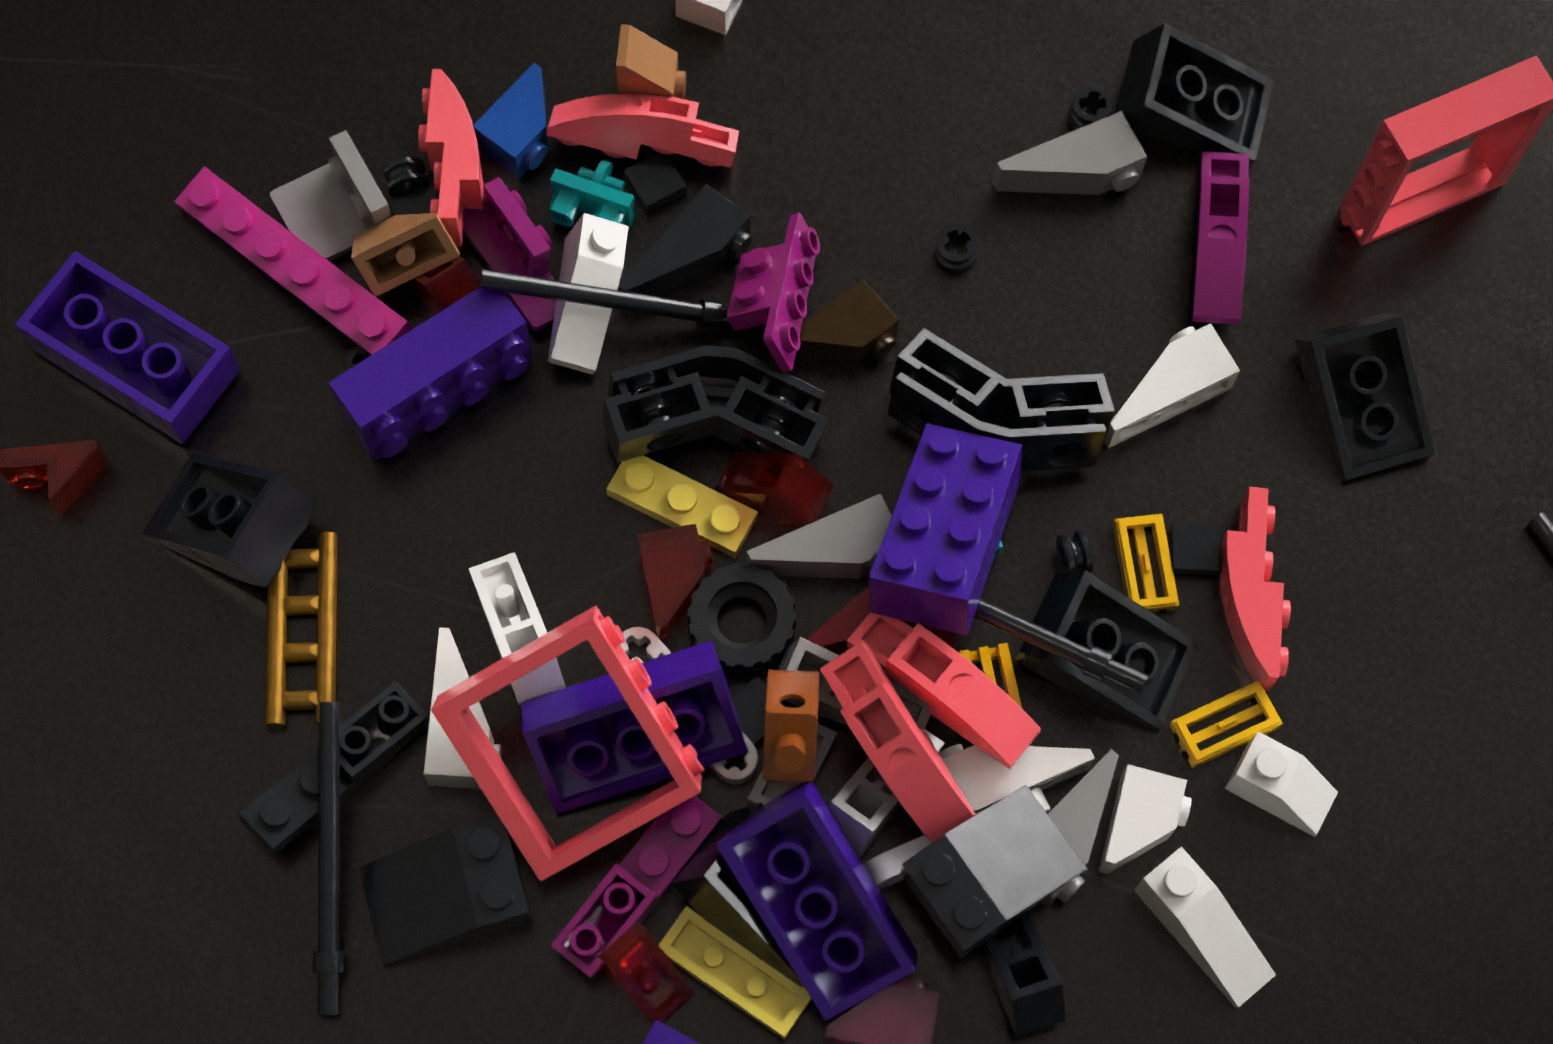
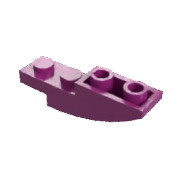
M1202 151L1192 322L1239 325L1241 323L1249 204V154Z
M696 796L659 815L619 865L615 864L550 946L592 979L629 940L674 887L672 883L723 821L722 816Z

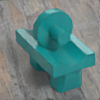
M601 160L595 171L581 167L577 176L555 168L550 179L552 190L549 208L550 220L565 227H573L579 212L582 211L631 228L636 217V213L633 212L634 195L623 192L625 181L611 177L613 171V164L611 162Z

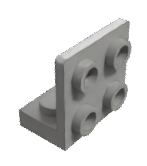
M346 130L329 138L334 153L333 157L328 158L329 164L270 192L271 199L288 230L329 262L352 251L353 235L392 217L387 201Z

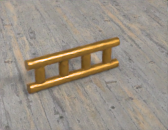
M334 532L318 533L317 549L289 550L282 562L280 571L272 578L268 585L265 726L268 728L285 727V711L316 710L315 724L319 725V702H336L337 534ZM317 568V595L287 596L288 569ZM317 615L316 642L287 643V616ZM316 662V690L286 691V663Z

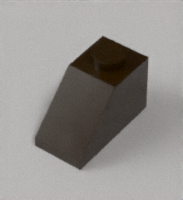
M862 279L802 323L800 331L801 344L800 349L796 351L795 359L855 366L862 365L871 357L878 360L889 353L896 345L899 319L866 281Z

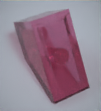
M902 978L898 980V985L891 984L871 995L829 1024L824 1044H932L940 993L928 991L929 984L926 982Z

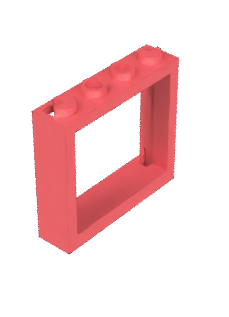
M1537 55L1383 120L1339 207L1344 227L1350 226L1361 246L1506 184L1553 109V81ZM1477 135L1470 148L1408 174L1414 161Z
M596 605L439 694L431 709L436 720L540 882L701 792L702 775L700 773L705 770L697 759L696 750L690 744L685 747L682 745L674 732L678 729V724L672 711L664 701L659 704L656 703L648 690L652 683L646 669L637 658L630 661L620 645L625 642L621 629L618 625H614L609 616L604 618ZM588 640L674 780L561 844L556 845L469 707Z

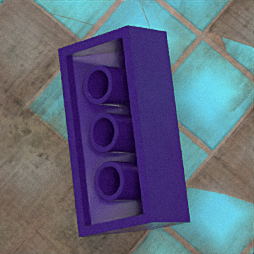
M712 640L642 663L652 683L648 687L649 692L657 704L664 701L668 705L678 724V729L674 732L684 747L689 744L693 746L702 767L748 753L731 693ZM609 674L521 702L523 735L556 815L673 777Z
M802 782L766 803L717 842L718 850L825 1021L916 971L917 949L813 782Z

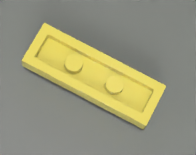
M644 455L622 461L606 488L608 496L735 559L758 519V511Z
M687 906L656 948L659 954L783 1040H785L812 1000L805 987L798 986L705 921L702 916Z

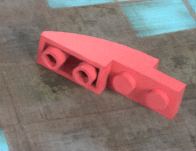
M432 69L430 88H423L422 91L423 115L428 117L427 124L419 125L420 153L428 154L430 170L434 172L435 190H440L439 199H431L430 213L438 214L456 247H462L465 209H484L483 177L477 138L472 119L456 87L442 69Z
M620 93L575 99L554 106L546 135L557 138L561 143L569 146L584 145L602 150L603 153L614 158L628 157L636 160L640 145L643 144L651 146L653 150L662 154L677 153L695 158L706 166L716 167L721 165L731 168L736 152L739 131L696 119L698 102L662 95Z
M1249 487L1240 502L1239 530H1227L1222 539V572L1219 575L1226 621L1235 647L1253 681L1259 680L1264 690L1270 691L1278 679L1285 677L1287 672L1289 652L1287 647H1281L1282 629L1287 630L1289 625L1291 604L1289 600H1283L1284 583L1269 582L1273 569V553L1266 551V535H1272L1275 524V507L1268 506L1269 489Z
M870 612L847 639V649L852 648L861 641L867 642L886 675L928 704L929 714L1010 770L1040 733L1041 728L1007 693L964 656L919 623L912 628L900 619Z
M859 642L820 668L843 707L840 713L901 805L931 843L976 815L925 730L918 728L867 642Z

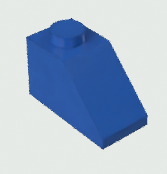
M535 63L473 125L478 149L517 179L528 169H536L545 159L549 148L548 136L546 135L547 120L541 67Z

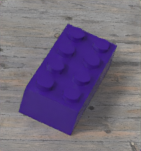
M76 251L71 254L14 324L29 348L182 445L240 371L229 346Z
M477 288L328 382L342 420L373 463L383 456L385 458L395 456L407 446L408 440L422 431L430 432L439 428L446 422L450 413L464 404L471 406L478 403L487 395L489 388L503 379H515L528 368L529 363L533 361L527 323L504 292Z
M926 423L869 575L871 613L968 636L1021 481L1022 444Z

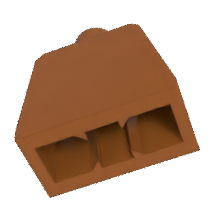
M768 670L763 779L793 782L815 781L819 672ZM785 699H797L802 701L804 705L798 708H788L780 702Z

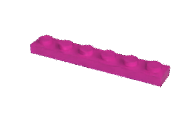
M205 166L174 201L182 210L370 355H373L412 330L413 327L407 320Z

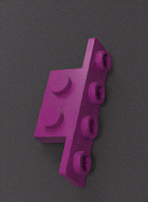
M500 177L488 183H485L483 180L484 209H465L463 234L489 270L555 280L549 272L550 252L553 246L545 229L541 225L534 226L527 216L525 203L516 190L509 191ZM435 190V194L439 198L440 190ZM505 292L534 332L553 323L556 300Z
M801 213L790 215L783 244L768 248H756L748 253L741 254L727 319L734 331L766 324L763 339L782 372L793 369L796 351L800 349V331L803 318L807 315L806 302L809 287L813 285L815 258L820 252L818 235L814 228H808Z

